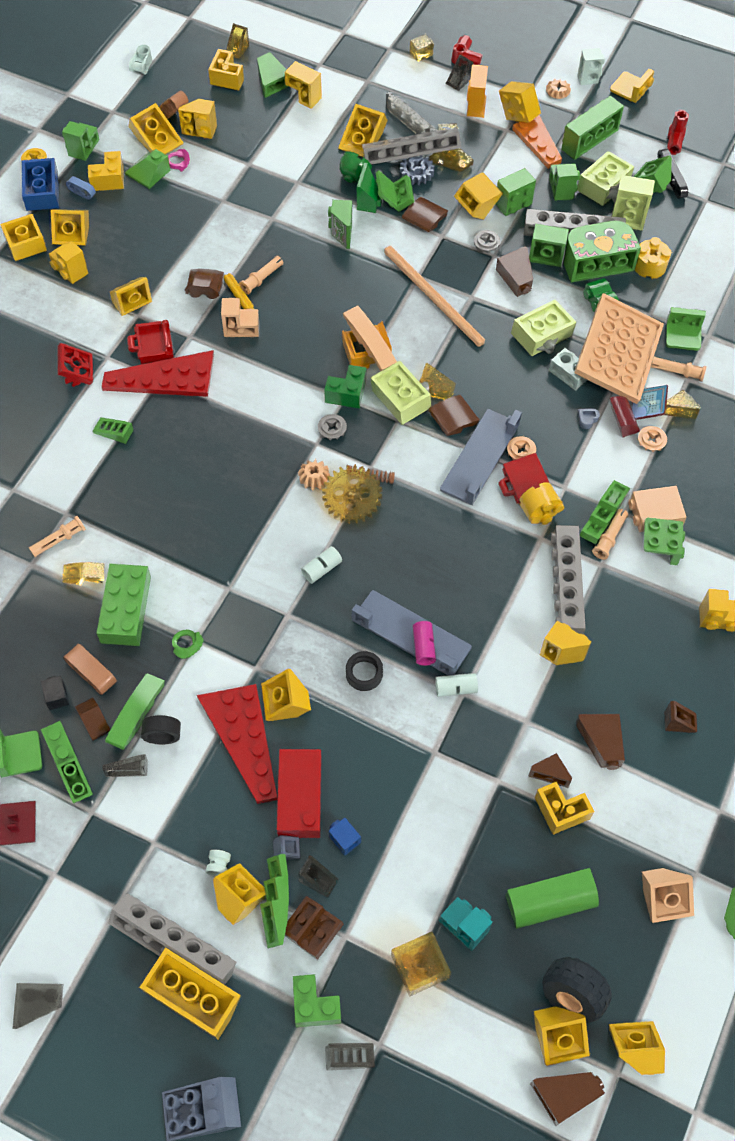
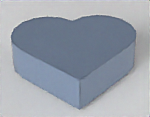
M578 409L577 412L579 425L583 429H590L593 423L599 420L600 413L596 409Z

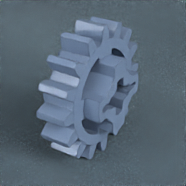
M423 155L409 157L408 160L404 158L403 163H400L401 178L408 175L411 179V185L414 183L420 185V182L426 184V180L431 181V177L434 176L433 161H428V157L423 158Z

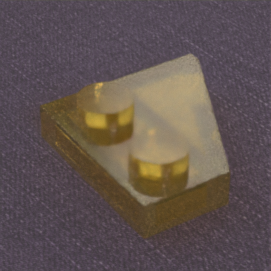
M460 148L433 153L429 156V161L432 160L435 164L460 172L472 166L474 161Z
M426 363L420 383L428 382L431 397L443 400L453 397L456 383Z

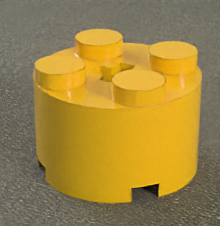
M654 237L639 244L641 250L635 267V271L640 276L645 278L646 276H651V279L659 278L665 273L671 256L669 247L661 242L659 238Z
M541 483L539 488L531 487L520 497V506L532 524L542 523L546 525L552 521V517L563 511L565 507L550 483Z

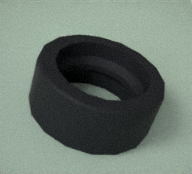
M360 651L348 659L346 679L354 689L370 691L381 683L383 663L377 655L368 651ZM360 662L371 663L376 668L375 677L366 681L359 680L353 675V667Z
M166 715L147 717L142 720L141 738L151 744L165 745L175 743L180 740L181 722L174 717Z

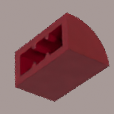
M623 396L611 397V408L622 437L640 432L628 399Z

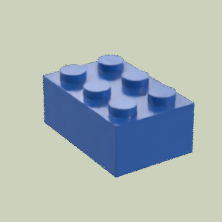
M55 158L22 160V199L26 211L59 208L58 169Z

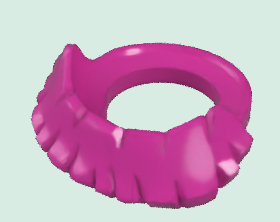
M179 149L168 155L170 168L179 169L183 172L188 167L190 157L187 150ZM178 156L182 157L184 161L174 164L170 161V158Z

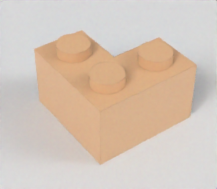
M222 298L221 317L224 337H259L258 309H241L239 298Z

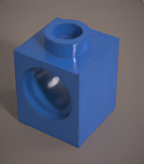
M346 818L341 821L336 820L329 827V838L344 856L361 843V836Z

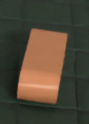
M179 91L162 103L159 108L165 117L169 119L178 112L179 107L188 104L189 100L183 91Z
M77 644L63 656L67 664L100 695H103L117 682L113 674L80 644Z

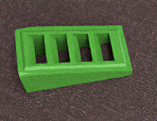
M100 417L93 429L94 434L124 444L127 443L133 432V426L130 422Z

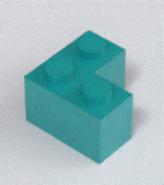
M459 897L440 915L439 922L470 951L488 934L493 923L488 912L484 909L479 910L477 907L473 909L468 901L465 899L461 900Z

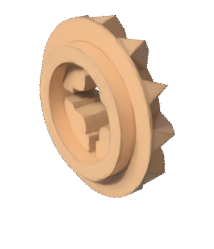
M554 79L549 81L546 86V92L553 98L562 99L570 94L571 88L566 80Z
M647 426L641 429L637 440H639L640 446L645 447V451L649 449L654 452L655 450L660 451L665 447L667 436L662 429L655 426ZM649 437H651V439L655 438V442L648 441Z
M515 437L507 445L508 456L515 460L536 453V445L527 437ZM525 447L524 451L518 453V449Z

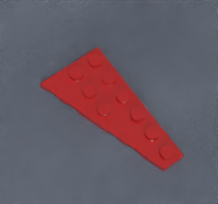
M214 350L104 372L102 390L208 397Z
M257 685L197 695L200 704L203 706L256 803L260 804L278 800Z

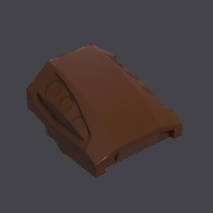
M191 269L185 294H189L193 298L200 297L202 294L206 295L209 299L219 297L223 286L224 272L212 269Z

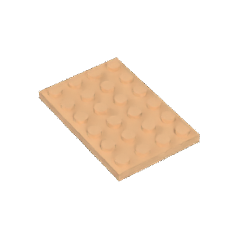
M603 293L599 299L574 373L637 404L641 399L664 324Z

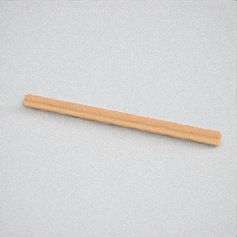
M389 245L384 249V253L478 347L485 343V339L392 246Z

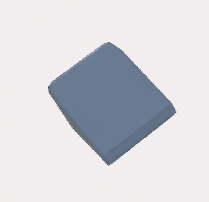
M280 835L273 840L274 856L285 854L286 860L299 859V837Z

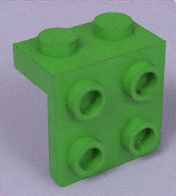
M376 172L378 195L381 199L387 201L392 208L394 207L400 212L414 203L411 179L408 175L393 183L382 172Z
M671 307L666 322V346L669 348L699 351L701 349V332L706 311Z
M646 518L644 522V551L670 555V565H678L680 559H683L685 554V548L683 547L685 539L683 522Z
M0 729L1 778L42 769L40 738L37 731L4 736Z

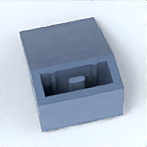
M217 1077L162 1092L167 1141L213 1134L241 1127L236 1080L233 1077Z

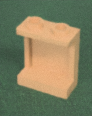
M677 486L634 491L631 499L628 501L629 509L634 514V525L638 527L639 532L644 531V522L648 517L682 521L683 524L687 518Z

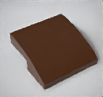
M420 197L408 207L402 215V219L430 232L437 228L438 222L447 216L448 210Z
M461 395L445 399L428 409L447 436L461 433L463 428L477 425L479 422V418Z
M306 896L287 921L285 936L318 960L344 924L340 919L327 912L322 905Z

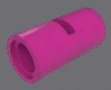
M428 621L416 622L413 624L416 663L419 665H431L436 662L432 623Z

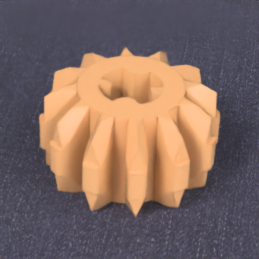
M316 458L314 462L308 460L307 464H302L298 472L300 483L304 484L305 489L311 487L312 491L315 487L321 490L322 485L326 486L327 480L330 478L328 466H324L323 461L317 463Z

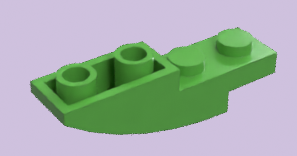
M61 721L41 729L73 804L92 796L91 788Z

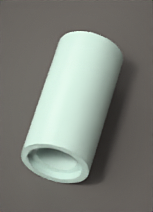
M331 546L303 566L301 572L305 579L313 584L340 564L342 557Z
M476 673L435 677L437 697L478 693Z

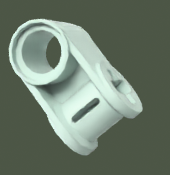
M142 44L137 47L129 62V70L131 72L138 71L144 75L147 74L152 63L151 50L148 45Z

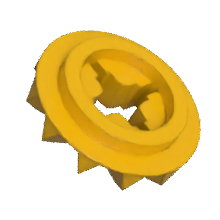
M31 148L22 154L21 161L45 159L47 154L40 148Z

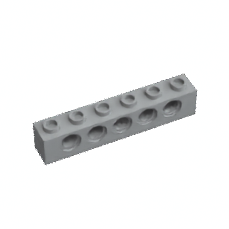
M450 128L362 144L364 158L371 164L459 149L461 148L458 129Z
M527 209L524 235L533 236L535 223L569 229V235L570 231L576 227L608 221H622L626 223V218Z
M556 525L554 533H551V544H554L552 560H555L553 577H556L553 592L557 594L554 610L558 612L555 623L556 621L565 623L578 634H584L585 612L579 526ZM565 613H570L573 616H567Z
M127 893L112 908L108 924L158 956L161 955L166 947L224 985L231 978L236 961L199 939L193 933L183 929L174 921L164 917L155 909L145 905L139 899Z

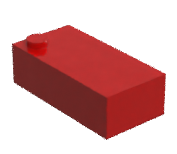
M279 749L278 837L282 835L299 838H320L321 749Z

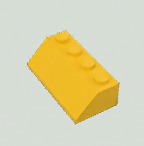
M166 947L140 986L143 992L217 1040H219L230 1022L241 995Z

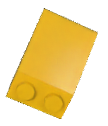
M156 103L129 119L128 127L149 152L157 149L166 155L184 144Z
M355 104L338 149L345 152H354L359 154L358 156L364 157L362 144L379 141L388 121L385 113Z

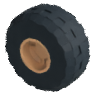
M562 957L554 960L543 977L544 995L550 1001V1004L553 1007L556 1006L583 1014L586 1017L587 1023L600 1019L611 1002V988L606 978L597 969L578 958Z

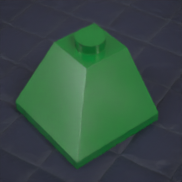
M364 163L357 184V210L376 213L377 208L381 207L382 199L378 195V185L368 164Z

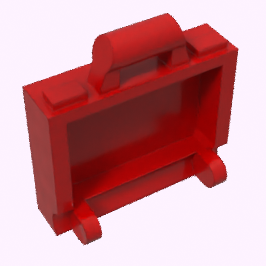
M168 320L135 324V334L127 337L128 350L138 353V359L141 360V364L174 358ZM134 340H138V346H135Z
M533 453L504 463L502 472L505 478L498 482L503 496H514L516 503L521 504L520 497L531 487L539 488V484L549 483V480L537 454ZM508 482H509V484H510V486H511V488H512V490H510V491H509V489H508V487H507V484H506V483H508Z

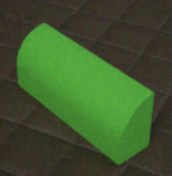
M590 868L509 889L505 895L516 929L599 906L597 887Z

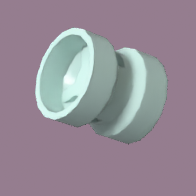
M210 850V864L206 866L205 872L208 875L217 876L228 870L226 865L230 862L231 854L222 850Z

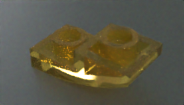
M79 562L63 565L62 582L78 585H82L83 581L103 583L104 563Z

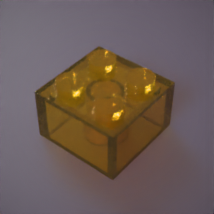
M432 931L391 950V957L409 997L439 984L451 976V971Z

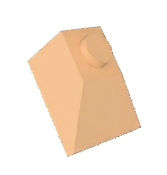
M664 868L642 872L643 893L652 923L694 916L693 877L691 875Z

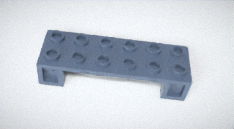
M487 409L441 485L440 491L473 506L509 441L518 429L522 412L515 410L512 416L506 417Z
M374 590L370 592L361 606L356 604L352 609V621L416 657L413 624L427 621L426 619ZM432 623L436 662L430 666L448 676L455 675L472 646Z

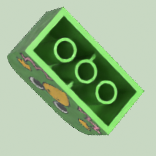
M608 221L584 225L570 231L563 264L571 283L635 271L641 247L633 229L625 222Z

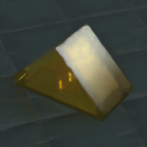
M233 23L226 50L233 52V57L240 59L249 47L248 28Z
M681 390L667 400L665 415L697 419L700 405L684 390Z

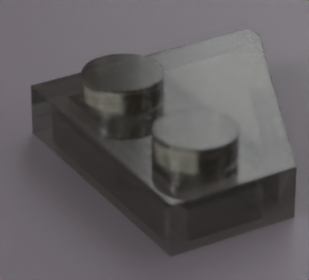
M17 983L12 1029H19L62 1008L64 984Z

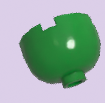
M346 151L341 157L339 170L344 176L345 181L349 183L358 182L364 163L368 164L370 170L372 165L364 157L362 160L358 158L359 154Z

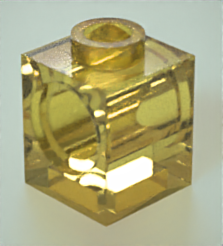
M426 34L410 40V54L418 62L433 55L434 43Z

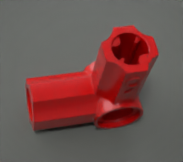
M464 35L454 45L451 61L455 65H462L463 63L470 66L480 65L483 55L469 50L472 40L469 36Z
M685 110L675 112L673 122L669 127L667 149L671 155L681 152L682 141L684 140L689 114Z

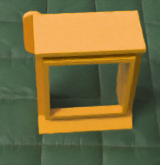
M472 65L471 80H469L467 93V116L484 118L488 66Z
M381 321L378 325L374 326L392 352L391 343L383 321ZM343 330L342 343L349 364L369 369L370 364L376 363L373 357L370 358L366 351L356 353L352 343L357 341L352 330L346 332Z

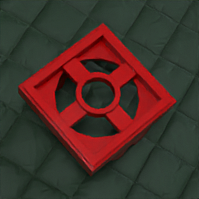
M60 343L58 345V375L65 377V384L72 382L73 387L81 382L91 385L93 383L92 353ZM78 361L80 366H76L73 362ZM64 362L71 365L73 372L66 368ZM81 368L87 370L83 375L79 374V369Z

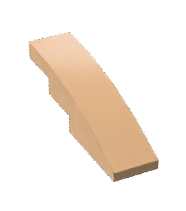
M359 306L343 313L357 341L364 346L369 357H373L380 371L397 362L380 333Z

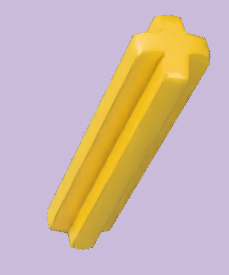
M231 273L224 275L225 283L234 296L240 299L243 309H254V305Z

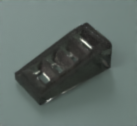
M146 754L105 764L102 769L106 777L147 776L148 759Z
M329 1043L325 1047L326 1070L375 1067L373 1043ZM353 1050H356L357 1062H353ZM362 1050L366 1052V1062H362ZM334 1051H337L338 1062H335ZM343 1051H347V1062H344Z

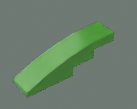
M614 480L600 499L579 536L597 544L600 536L605 532L623 503L630 488Z
M148 673L144 676L105 739L106 743L122 750L125 749L142 726V720H144V717L154 705V699L164 687L165 680Z
M279 854L267 859L270 879L263 881L267 902L260 904L268 949L283 945L287 926L289 885L285 854Z

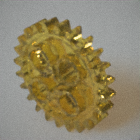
M354 464L353 469H350L349 465L346 466V470L339 467V473L333 470L334 477L327 476L329 482H324V487L326 488L322 489V493L325 494L322 496V499L327 501L324 503V506L329 508L328 513L335 512L334 519L340 516L341 522L345 518L348 519V524L351 523L352 519L355 520L356 524L358 523V518L365 521L366 515L371 518V511L377 512L376 506L381 505L378 499H382V494H380L382 487H379L380 480H375L376 474L370 476V469L364 472V466H361L358 470L356 464ZM352 479L358 480L356 484L349 483ZM338 490L344 492L342 495H335V492ZM367 492L370 496L363 498L361 494ZM348 504L356 505L353 509L346 508Z

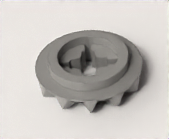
M480 231L474 237V245H476L477 249H481L482 252L488 251L490 253L491 250L496 251L497 247L500 246V237L493 231Z
M335 414L322 417L318 423L319 433L322 434L323 438L327 437L329 440L332 438L338 440L340 436H344L347 430L345 420ZM329 426H330V427L335 426V429H336V430H334V429L329 430Z

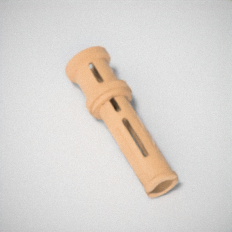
M275 256L274 259L260 270L250 273L245 281H240L239 285L245 294L249 295L252 289L256 286L259 287L263 279L283 265V260L276 263L281 258Z
M655 356L651 368L683 374L685 378L692 377L699 379L701 382H703L707 367L695 366L690 362L683 364Z
M618 509L606 533L600 536L598 545L592 550V553L597 558L603 560L608 558L609 550L615 546V538L628 517L626 510L621 516L623 509Z
M75 516L74 520L65 525H60V529L29 546L34 557H37L64 539L70 540L79 531H85L86 529L79 517Z

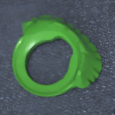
M187 629L177 632L172 639L173 652L180 659L193 656L202 646V635H200V632ZM182 636H190L193 644L188 648H182L177 645V641Z

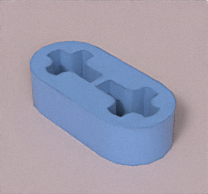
M72 176L66 182V186L71 192L90 200L96 194L92 185L77 177Z

